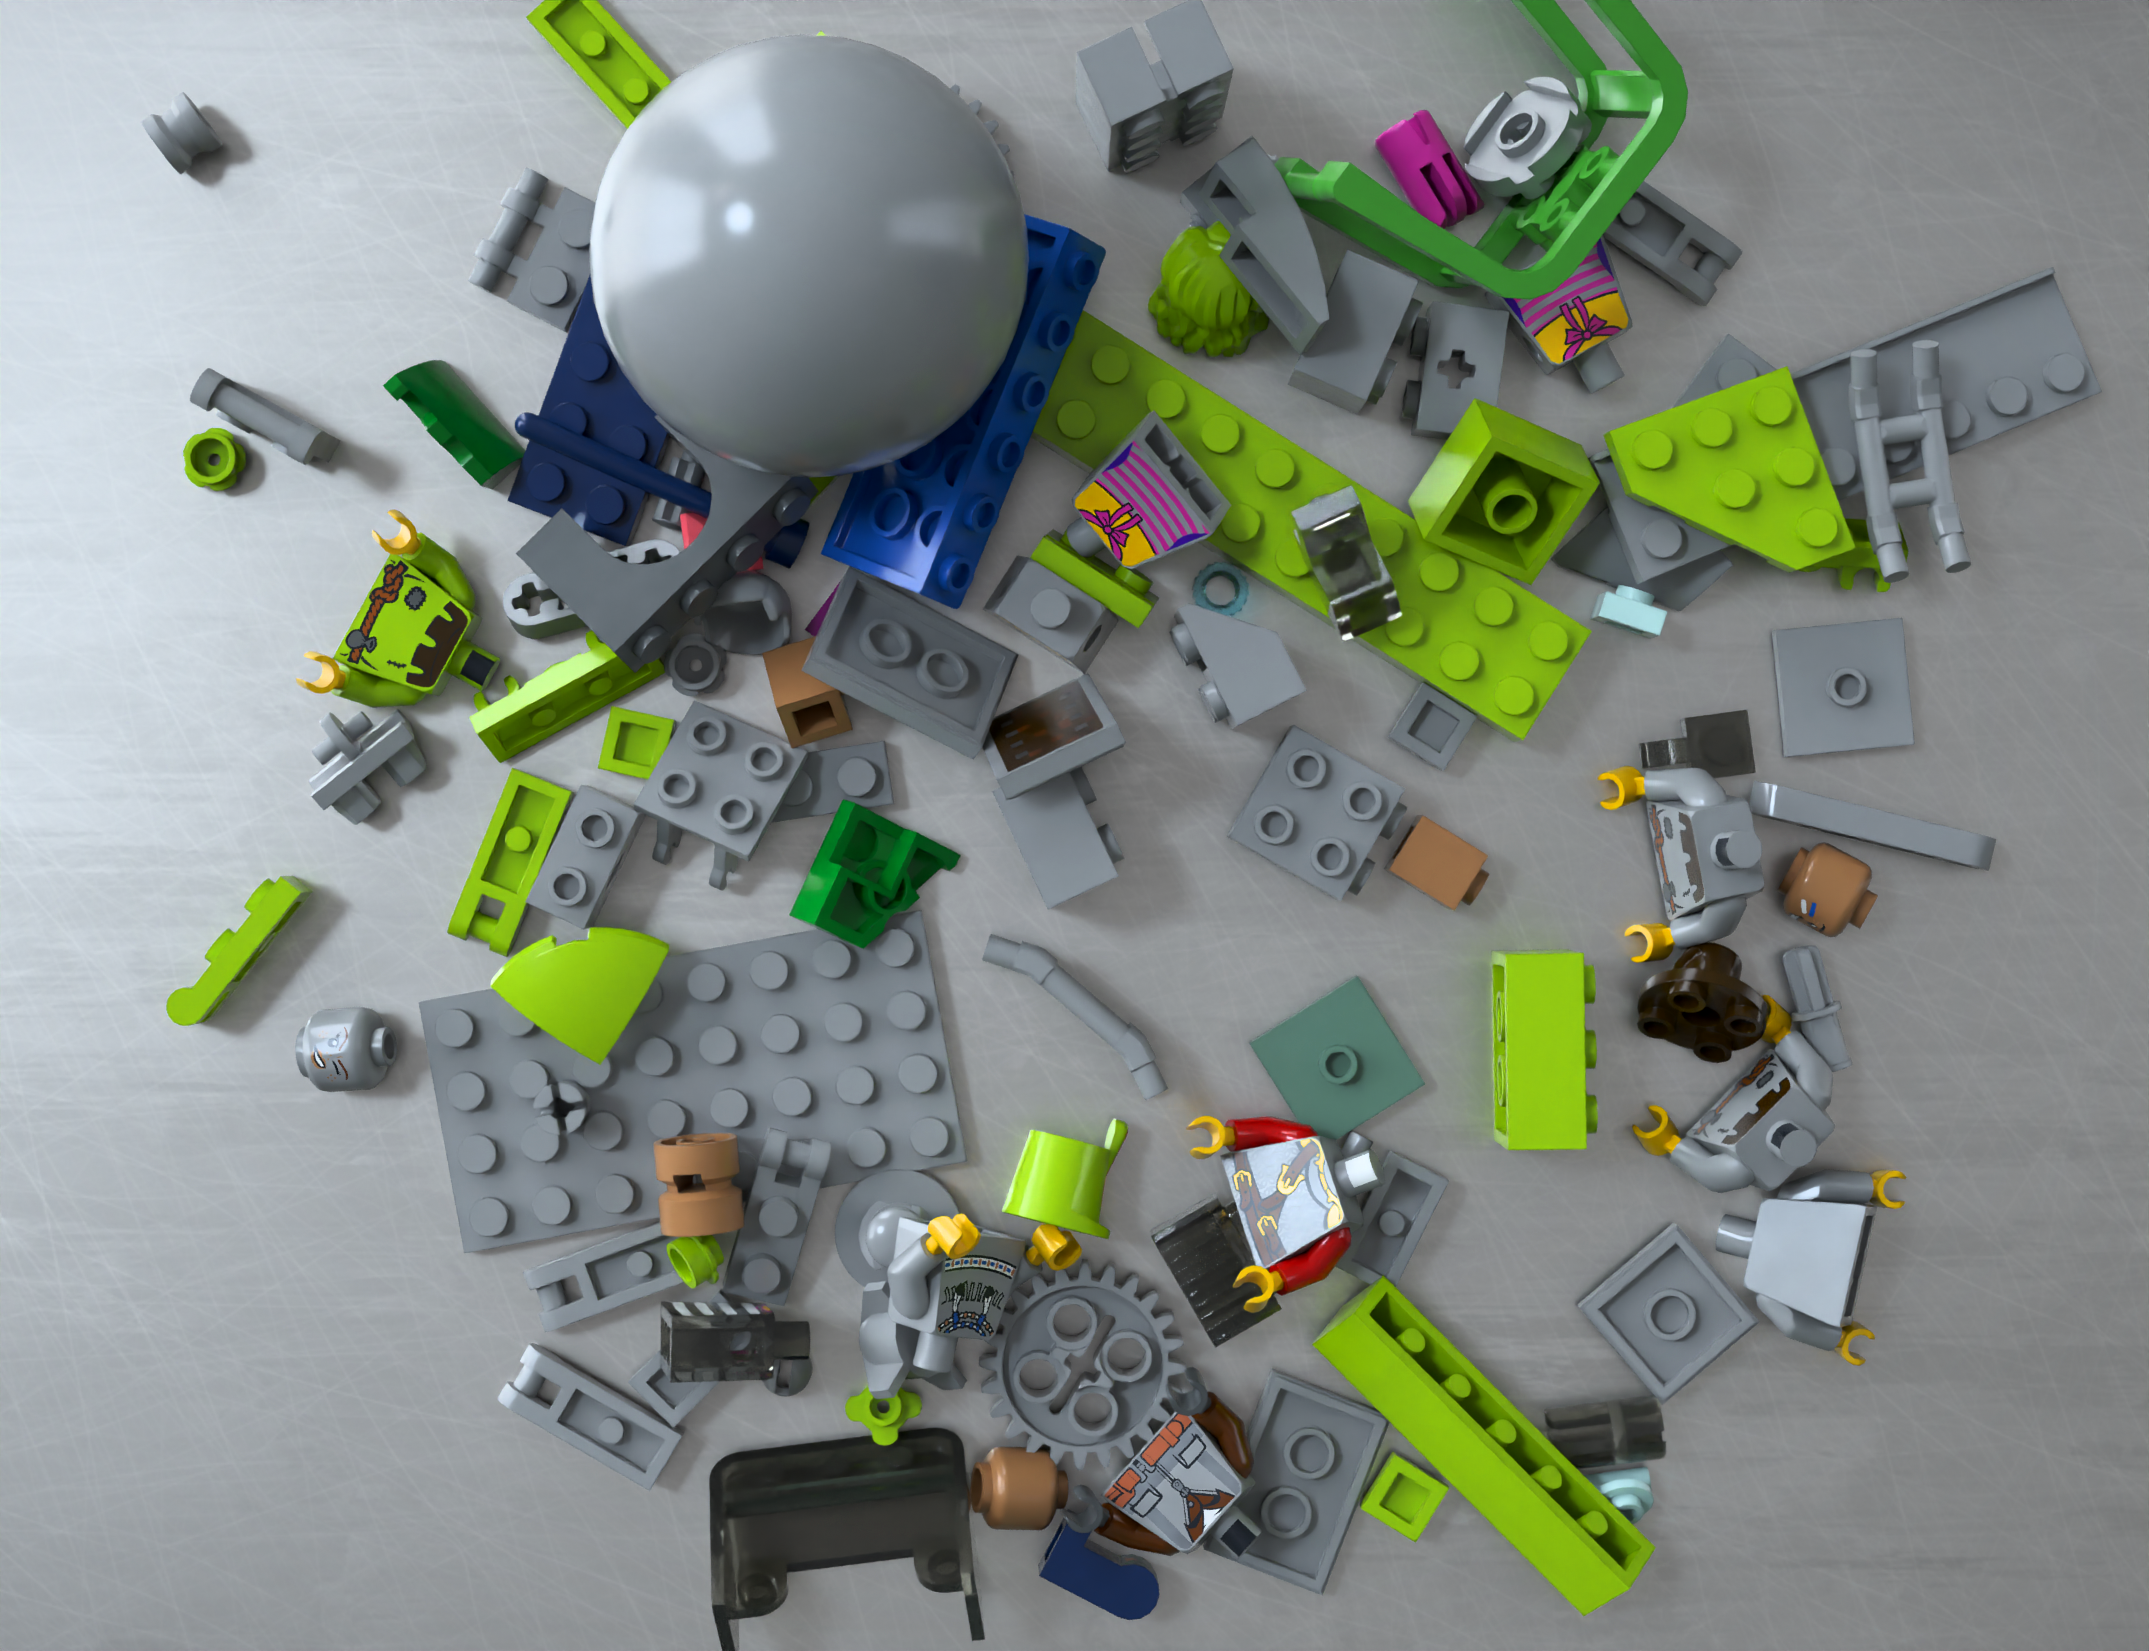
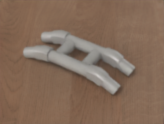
M1920 340L1912 344L1913 372L1910 374V395L1915 415L1880 420L1882 412L1880 406V385L1877 383V352L1870 349H1860L1850 354L1851 382L1848 383L1851 421H1854L1868 514V517H1866L1867 530L1873 553L1878 558L1883 579L1888 583L1897 582L1909 576L1908 566L1901 546L1903 541L1898 527L1897 514L1893 509L1929 504V507H1927L1929 524L1934 542L1939 546L1946 572L1956 573L1971 566L1963 537L1965 532L1960 519L1958 503H1955L1941 407H1944L1942 398V376L1939 374V343L1933 340ZM1920 440L1925 478L1890 484L1884 445Z
M991 934L982 958L983 961L1028 975L1112 1046L1113 1049L1123 1056L1145 1100L1168 1089L1154 1061L1156 1056L1147 1038L1131 1022L1129 1024L1124 1022L1057 964L1058 960L1047 950L1024 941L1020 944Z

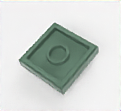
M1357 975L1249 1042L1297 1121L1310 1125L1319 1136L1334 1140L1339 1139L1425 1085Z

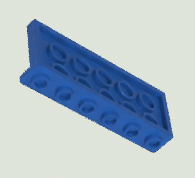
M1024 214L1027 226L1029 254L1026 296L1019 324L1005 360L973 406L951 427L927 445L879 467L853 473L821 551L822 555L903 587L953 609H958L961 606L967 589L973 581L976 567L991 531L997 523L1000 509L1017 468L1023 460L1026 446L1041 410L1047 402L1052 383L1067 347L1073 339L1074 330L1091 289L1097 281L1100 267L1106 255L1105 248L1071 228Z

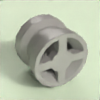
M184 92L173 99L172 108L163 115L151 114L141 121L155 145L179 174L191 168L192 158L200 152H213L222 146V142L211 125Z

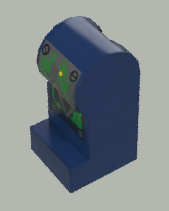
M1069 1509L1067 1510L1071 1514H1077ZM1063 1518L1038 1564L1039 1576L1117 1617L1135 1620L1150 1614L1157 1605L1160 1595L1157 1575L1152 1565L1140 1556L1133 1554L1119 1556L1089 1540L1088 1537L1091 1532H1075Z

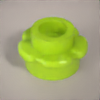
M210 428L205 433L193 435L183 450L185 473L188 479L198 487L210 486L214 491L226 490L237 482L236 475L238 472H242L246 466L244 447L239 443H235L233 434L222 428ZM212 454L220 456V462L216 466H212L209 463V457Z
M712 1235L678 1237L667 1244L669 1259L675 1271L686 1285L695 1288L705 1281L714 1284L719 1280V1273L716 1269L717 1266L724 1263V1256L719 1244Z

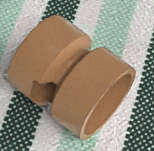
M732 1133L689 1134L654 1142L656 1179L667 1184V1191L658 1198L661 1234L674 1237L706 1236L731 1232L744 1227L742 1189L731 1183V1179L740 1172L737 1135ZM701 1174L703 1183H693V1176Z

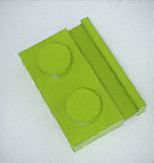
M1052 529L1042 538L1030 557L1137 628L1143 624L1159 600L1158 596L1149 591L1153 581L1137 569H1129L1120 564L1116 570L1095 555L1085 558L1078 554L1068 540L1067 529L1063 535Z

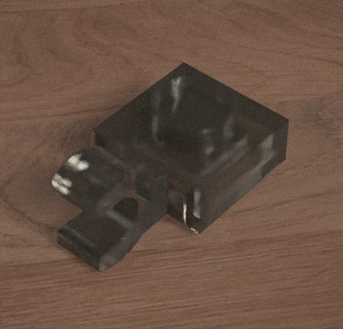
M1747 710L1680 719L1682 738L1638 744L1642 769L1686 763V768L1706 770L1713 778L1756 773Z

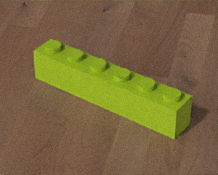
M1384 1275L1339 1309L1312 1345L1583 1616L1631 1588L1656 1547Z

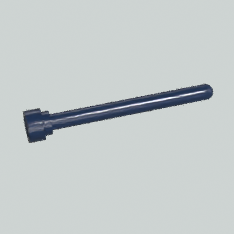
M525 412L516 418L515 430L521 437L706 519L708 518L712 500L711 492L533 413ZM800 518L794 524L784 526L764 546L763 551L766 552L765 559L790 569L803 546L810 523Z

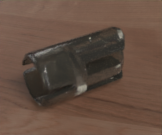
M1654 1395L1550 1407L1544 1410L1545 1422L1551 1427L1548 1429L1547 1439L1577 1469L1657 1460L1664 1458L1666 1455V1441H1663L1661 1433L1664 1431L1660 1402Z

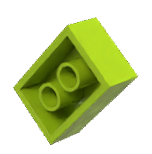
M1568 949L1491 950L1494 1141L1507 1150L1587 1149V1134H1596L1598 1124L1596 1096L1588 1095L1586 1091V1069H1595L1597 1060L1595 1031L1586 1030L1585 1004H1594L1596 979L1594 966L1585 965L1584 953Z

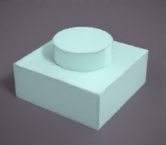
M1618 585L1615 594L1606 591L1597 596L1590 619L1651 639L1660 636L1668 611L1652 606L1655 598L1652 594L1632 587Z

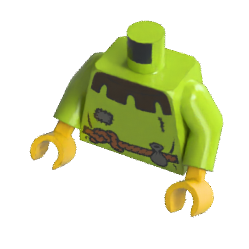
M395 509L389 510L387 513L402 525L399 535L389 540L383 539L376 531H372L374 540L386 552L390 553L387 561L334 657L330 658L315 651H309L304 654L305 657L322 664L323 670L320 678L312 683L296 678L297 684L314 693L324 694L331 691L335 696L372 708L416 705L423 700L427 693L440 696L452 676L482 692L494 676L500 663V658L471 642L482 621V618L473 611L476 594L456 557L425 534L417 533L415 526L403 513ZM335 660H336L337 662L341 663V664H344V665L338 666V664L335 662Z

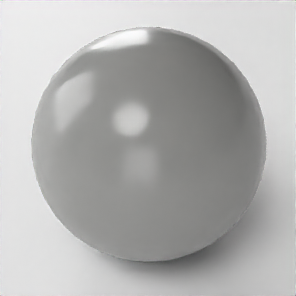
M800 34L767 38L730 48L683 72L664 87L642 109L624 133L607 165L599 186L590 226L589 269L594 304L604 337L623 374L642 400L672 429L701 449L733 464L768 474L802 478L846 475L871 470L902 458L927 445L951 427L973 406L1005 360L1016 333L1026 296L1029 254L1027 226L1020 194L1008 163L987 127L967 103L935 75L898 54L873 44L844 37Z

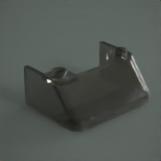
M935 1427L898 1432L896 1442L887 1446L875 1443L872 1435L741 1451L725 1456L711 1470L709 1478L711 1606L722 1651H739V1619L767 1615L784 1603L789 1592L788 1573L914 1557L917 1579L925 1588L939 1593L964 1591L972 1641L985 1639L979 1561L963 1443L954 1432Z

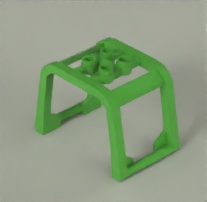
M1511 0L1575 77L1579 91L1578 100L1581 103L1583 112L1591 120L1592 127L1588 137L1581 144L1577 145L1570 158L1555 173V179L1550 189L1534 199H1526L1521 193L1514 195L1475 247H1472L1419 214L1350 162L1328 161L1322 171L1318 172L1301 158L1280 157L1275 163V167L1280 172L1301 212L1428 285L1451 288L1476 285L1498 297L1528 300L1553 292L1575 272L1671 146L1686 117L1688 89L1682 66L1631 0L1584 1L1642 71L1607 70L1606 65L1555 0ZM1608 117L1647 119L1620 156L1608 146H1603L1596 152L1589 150L1599 137ZM1524 234L1536 245L1547 251L1535 265L1524 270L1509 269L1501 265Z

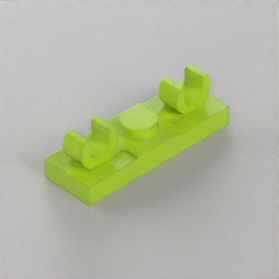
M591 630L586 633V643L590 651L583 655L579 653L566 661L553 664L543 674L524 683V687H521L514 677L510 675L505 677L503 680L508 688V696L490 704L481 691L474 694V704L479 712L471 715L469 719L476 734L498 762L502 763L664 674L665 667L661 658L659 657L651 663H645L634 673Z

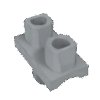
M397 709L358 741L356 739L373 726V723L363 711H360L345 724L331 712L322 718L319 722L329 737L315 747L312 753L322 765H325L340 752L342 754L309 780L314 790L311 793V797L323 810L332 805L337 812L354 825H357L375 811L381 803L380 797L364 780L365 777L380 765L384 767L400 787L410 783L427 768L426 761L413 740L414 735L411 723L401 711Z

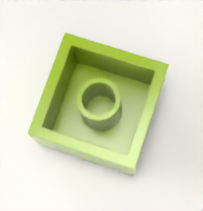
M1474 398L1408 499V503L1425 541L1532 585L1600 482L1581 444Z

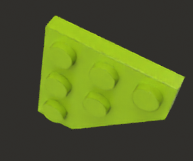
M1787 366L1627 424L1603 435L1626 496L1649 507L1653 505L1685 520V524L1729 545L1736 544L1767 559V563L1788 573L1856 548Z

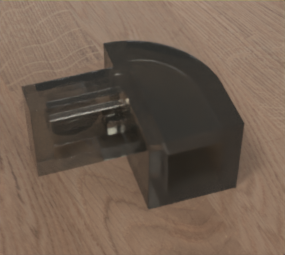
M1352 485L1332 494L1318 496L1307 505L1291 511L1296 527L1293 533L1314 586L1342 642H1346L1402 617L1393 580L1372 542L1362 504Z

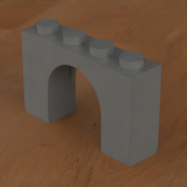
M656 415L654 418L670 437L706 471L711 485L712 500L709 516L702 531L686 549L667 560L657 563L633 564L624 562L608 554L561 508L516 554L636 673L645 663H651L662 656L671 643V637L691 618L702 615L713 605L718 595V589L723 583L730 580L737 572L745 571L754 565L762 555L764 546L784 526L794 524L805 514L809 508L810 500L819 492L809 478L768 474L733 464L701 449L672 429Z

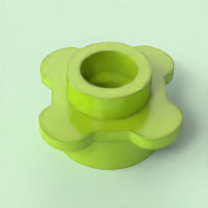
M867 1386L859 1396H851L845 1405L847 1417L851 1421L862 1422L872 1431L874 1442L883 1446L896 1442L898 1430L906 1423L908 1418L917 1417L922 1410V1401L919 1395L914 1392H906L902 1387H900L894 1398L875 1399ZM883 1400L887 1401L890 1405V1409L886 1413H881L878 1410V1404Z

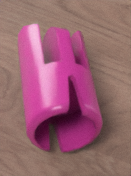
M1420 110L1413 114L1414 117L1410 120L1403 119L1384 131L1375 139L1374 145L1411 207L1428 220L1445 229L1446 226H1454L1461 222L1466 215H1472L1483 209L1484 202L1428 110Z

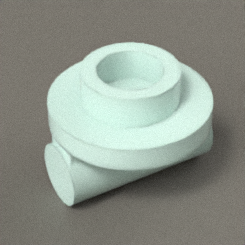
M1647 1467L1584 1475L1632 1524L1638 1522L1653 1505L1654 1498Z

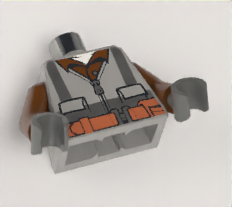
M1189 1367L1185 1369L1188 1381L1194 1387L1193 1390L1183 1394L1177 1393L1170 1384H1166L1168 1399L1175 1412L1101 1494L1108 1503L1101 1505L1093 1491L1085 1485L1074 1487L1075 1495L1080 1500L1089 1504L1086 1510L1080 1514H1071L1066 1509H1060L1061 1515L1072 1530L1078 1533H1089L1094 1530L1097 1534L1127 1548L1172 1556L1180 1551L1189 1554L1197 1550L1212 1535L1237 1560L1261 1536L1263 1531L1237 1507L1256 1484L1250 1474L1254 1459L1244 1422L1213 1392H1207L1199 1370Z

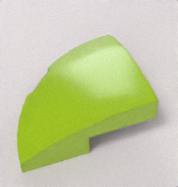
M590 927L588 940H573L556 946L557 938L551 935L533 943L513 956L493 977L490 987L538 1027L576 1052L601 1065L647 993L669 952V944L636 931L610 927Z

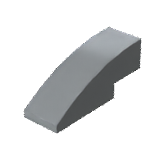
M1254 138L1215 163L1198 195L1231 234L1219 255L1220 258L1299 355H1302L1311 348L1330 319L1325 282L1316 248L1301 210L1280 172Z

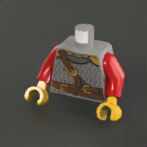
M1212 1116L1196 1118L1186 1127V1130L1204 1128L1211 1134L1213 1142L1209 1148L1196 1147L1190 1150L1189 1153L1194 1158H1209L1222 1146H1226L1230 1151L1220 1157L1256 1266H1249L1240 1271L1233 1284V1288L1240 1287L1247 1282L1257 1284L1263 1293L1262 1296L1249 1299L1243 1308L1251 1313L1259 1312L1265 1308L1273 1292L1283 1296L1327 1278L1351 1246V1233L1364 1225V1218L1356 1195L1385 1185L1384 1171L1376 1153L1369 1149L1344 1159L1336 1140L1319 1136L1310 1125L1272 1116L1228 1120L1225 1126Z

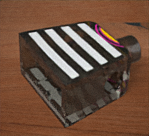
M661 1301L660 1367L670 1383L773 1379L774 1360L809 1359V1322L775 1321L774 1312L764 1303ZM744 1331L751 1332L750 1342L745 1348L730 1350L731 1342L737 1334Z

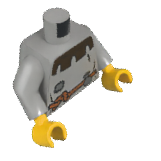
M1623 766L1600 774L1597 780L1611 779L1618 785L1620 791L1619 796L1600 801L1601 806L1605 809L1613 810L1637 802L1643 795H1646L1649 800L1646 801L1667 919L1671 920L1670 927L1662 923L1641 924L1629 927L1625 932V937L1644 934L1648 941L1645 954L1634 956L1631 960L1636 963L1664 960L1672 953L1674 945L1683 950L1732 934L1736 930L1747 907L1746 899L1762 892L1764 888V878L1760 862L1762 844L1759 837L1755 834L1751 809L1747 800L1726 795V791L1706 770L1700 768L1648 770L1645 777H1643L1634 767Z
M1769 995L1761 996L1770 1005L1771 1012L1767 1018L1765 1032L1760 1039L1767 1043H1776L1774 1051L1769 1049L1685 1134V1138L1679 1137L1678 1129L1667 1112L1657 1105L1649 1106L1648 1110L1660 1124L1659 1128L1653 1132L1646 1133L1641 1131L1636 1125L1633 1124L1632 1126L1633 1132L1649 1154L1659 1156L1670 1153V1161L1710 1191L1717 1193L1746 1188L1749 1185L1768 1191L1778 1188L1798 1167L1805 1166L1813 1160L1817 1148L1835 1128L1834 1122L1825 1110L1831 1102L1832 1071L1799 1031H1790L1792 1020L1789 1013Z

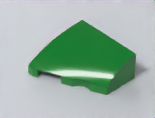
M431 360L414 365L395 374L383 385L397 401L402 399L425 426L426 431L456 459L480 486L493 490L521 464L525 449L445 361Z
M843 799L789 915L864 949L884 931L885 924L891 916L898 912H905L920 898L916 892L918 888L938 870L950 871L953 869L961 855L917 832L905 829L857 803Z

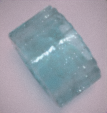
M1223 561L1222 563L1214 562L1211 565L1208 564L1203 571H1199V576L1195 577V583L1192 586V598H1194L1196 606L1231 617L1237 611L1240 612L1242 610L1241 607L1245 605L1249 595V583L1246 581L1247 577L1241 574L1240 569L1237 570L1232 563L1227 564V562ZM1214 577H1226L1234 584V598L1226 605L1214 604L1206 595V585Z

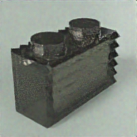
M1215 1193L1150 1231L1152 1240L1215 1348L1282 1309L1275 1297L1277 1293L1273 1292L1265 1308L1255 1313L1248 1312L1243 1308L1245 1303L1251 1298L1262 1296L1261 1288L1252 1282H1247L1240 1287L1233 1288V1284L1240 1271L1249 1266H1256L1251 1253L1243 1241L1246 1238V1234L1234 1200L1223 1206Z

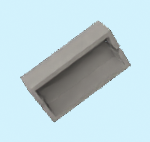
M1188 0L1144 21L1147 32L1161 59L1152 65L1149 64L1132 27L1077 52L1075 102L1107 171L1122 165L1125 173L1137 170L1160 156L1157 148L1161 144L1180 138L1183 146L1189 145L1209 136L1218 129L1215 121L1223 117L1234 68L1202 0Z

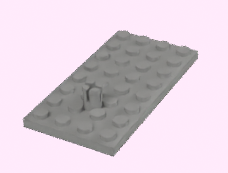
M922 910L891 916L885 924L884 931L864 949L824 931L815 929L667 956L637 1010L601 1065L576 1052L538 1027L504 1000L493 988L419 1002L464 1253L660 1218L658 1198L667 1191V1184L656 1179L654 1142L675 1136L701 1133H732L737 1135L740 1172L731 1179V1183L742 1189L743 1202L747 1200L768 1127L788 1132L787 1139L810 1144L812 1138L831 1142L827 1169L819 1188L863 1181L873 1174L886 1170L904 1169L918 1171L967 1162ZM781 1164L777 1173L799 1178L802 1169ZM701 1174L693 1176V1183H703Z

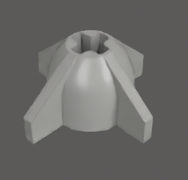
M887 1281L868 1283L863 1291L859 1345L863 1355L869 1392L874 1398H894L904 1380L922 1378L942 1390L963 1389L967 1379L954 1363H952L950 1373L930 1371L913 1365L920 1331L891 1321L888 1315L890 1286Z

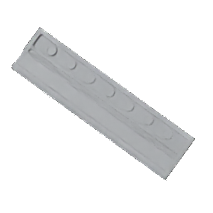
M2053 267L1790 374L1838 501L1864 491L1854 421H1851L1848 383L1851 382L1850 354L1855 350L1870 349L1877 352V383L1880 385V406L1882 412L1880 420L1916 414L1912 409L1910 395V374L1913 372L1912 344L1920 340H1933L1939 343V374L1942 376V398L1944 405L1941 408L1948 456L2102 392L2053 276L2056 273ZM1920 440L1884 445L1889 480L1923 466ZM1608 449L1588 458L1600 482L1599 486L1610 510L1607 514L1636 584L1731 546L1685 524V520L1653 505L1649 507L1626 496Z

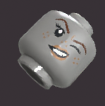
M352 1007L320 1010L309 1019L307 1026L303 1027L297 1035L295 1045L297 1065L300 1073L304 1077L310 1078V1081L319 1090L327 1092L370 1090L383 1080L387 1067L393 1065L396 1060V1037L390 1027L384 1026L381 1017L373 1009Z

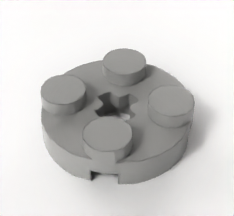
M1536 77L1524 81L1530 90L1520 93L1513 99L1506 91L1493 99L1473 122L1464 144V149L1471 156L1469 164H1464L1466 171L1487 193L1499 197L1513 196L1519 193L1526 199L1540 197L1550 189L1555 179V173L1570 158L1577 145L1581 144L1588 137L1592 127L1591 120L1583 112L1580 101L1560 80L1552 77Z

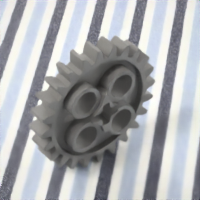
M1082 1259L1078 1277H1069L1066 1269L1055 1270V1281L1047 1283L1038 1273L1031 1278L1034 1292L1028 1295L1021 1289L1016 1288L1012 1293L1011 1298L1017 1307L1014 1311L1004 1308L1000 1323L1004 1326L1003 1331L997 1330L990 1340H984L989 1345L997 1348V1353L979 1357V1366L996 1371V1376L981 1384V1391L986 1394L1000 1393L1002 1397L990 1409V1415L992 1418L1011 1414L1013 1420L1009 1423L1005 1436L1011 1439L1024 1431L1027 1432L1030 1436L1026 1452L1035 1453L1043 1444L1050 1446V1458L1055 1462V1465L1061 1460L1065 1451L1073 1452L1077 1470L1083 1469L1087 1453L1096 1452L1104 1468L1109 1467L1110 1448L1118 1446L1129 1459L1134 1457L1131 1438L1137 1434L1144 1440L1149 1441L1155 1434L1148 1422L1152 1418L1166 1422L1172 1416L1169 1410L1161 1403L1163 1398H1168L1166 1384H1170L1177 1393L1183 1394L1181 1388L1168 1381V1376L1184 1373L1186 1369L1185 1362L1169 1358L1168 1353L1184 1345L1182 1336L1163 1334V1330L1175 1320L1173 1312H1162L1156 1315L1152 1313L1151 1310L1160 1297L1159 1293L1153 1290L1141 1298L1135 1295L1139 1282V1276L1135 1273L1128 1277L1122 1285L1114 1283L1115 1267L1112 1263L1106 1266L1100 1278L1092 1277L1088 1259ZM1071 1304L1083 1307L1091 1318L1088 1328L1077 1336L1062 1334L1056 1329L1053 1322L1056 1312L1061 1307ZM1107 1315L1113 1316L1115 1318L1113 1327L1094 1352L1093 1363L1098 1371L1094 1375L1084 1371L1075 1383L1062 1410L1059 1413H1052L1049 1407L1071 1375V1362L1067 1357L1070 1354L1081 1357L1089 1347L1104 1317ZM1122 1338H1131L1137 1340L1143 1346L1145 1354L1138 1366L1132 1369H1120L1110 1362L1108 1352L1115 1341ZM1034 1359L1048 1361L1057 1372L1055 1382L1044 1390L1028 1388L1020 1377L1021 1369L1027 1362ZM1098 1393L1107 1398L1111 1404L1109 1415L1099 1423L1082 1421L1077 1416L1074 1408L1076 1402L1083 1395Z

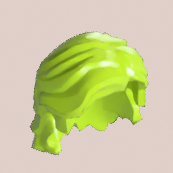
M1219 220L1206 229L1201 226H1193L1185 229L1178 235L1162 260L1160 268L1161 283L1149 298L1148 310L1157 321L1158 334L1164 339L1170 337L1172 345L1176 347L1182 346L1184 354H1195L1200 348L1204 347L1208 357H1217L1221 353L1224 357H1233L1234 354L1241 355L1247 350L1251 337L1266 330L1268 327L1269 318L1264 310L1219 256L1231 236Z

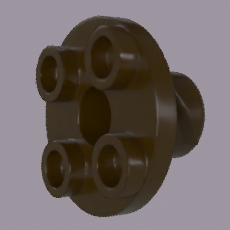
M1707 942L1687 948L1675 962L1673 969L1660 972L1650 977L1643 984L1637 1006L1639 1014L1637 1026L1641 1033L1648 1037L1664 1039L1678 1046L1692 1049L1694 1054L1701 1060L1721 1063L1730 1060L1732 1051L1749 1047L1763 1036L1766 1029L1768 1009L1760 994L1740 980L1742 962L1739 956L1724 945Z

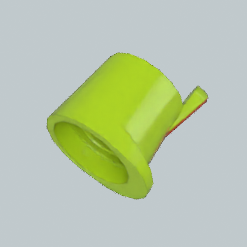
M1113 1119L1107 1131L1104 1148L1046 1132L1030 1130L1002 1212L1079 1233L1109 1239L1110 1230L1099 1224L1105 1179L1127 1137L1128 1124L1122 1120Z

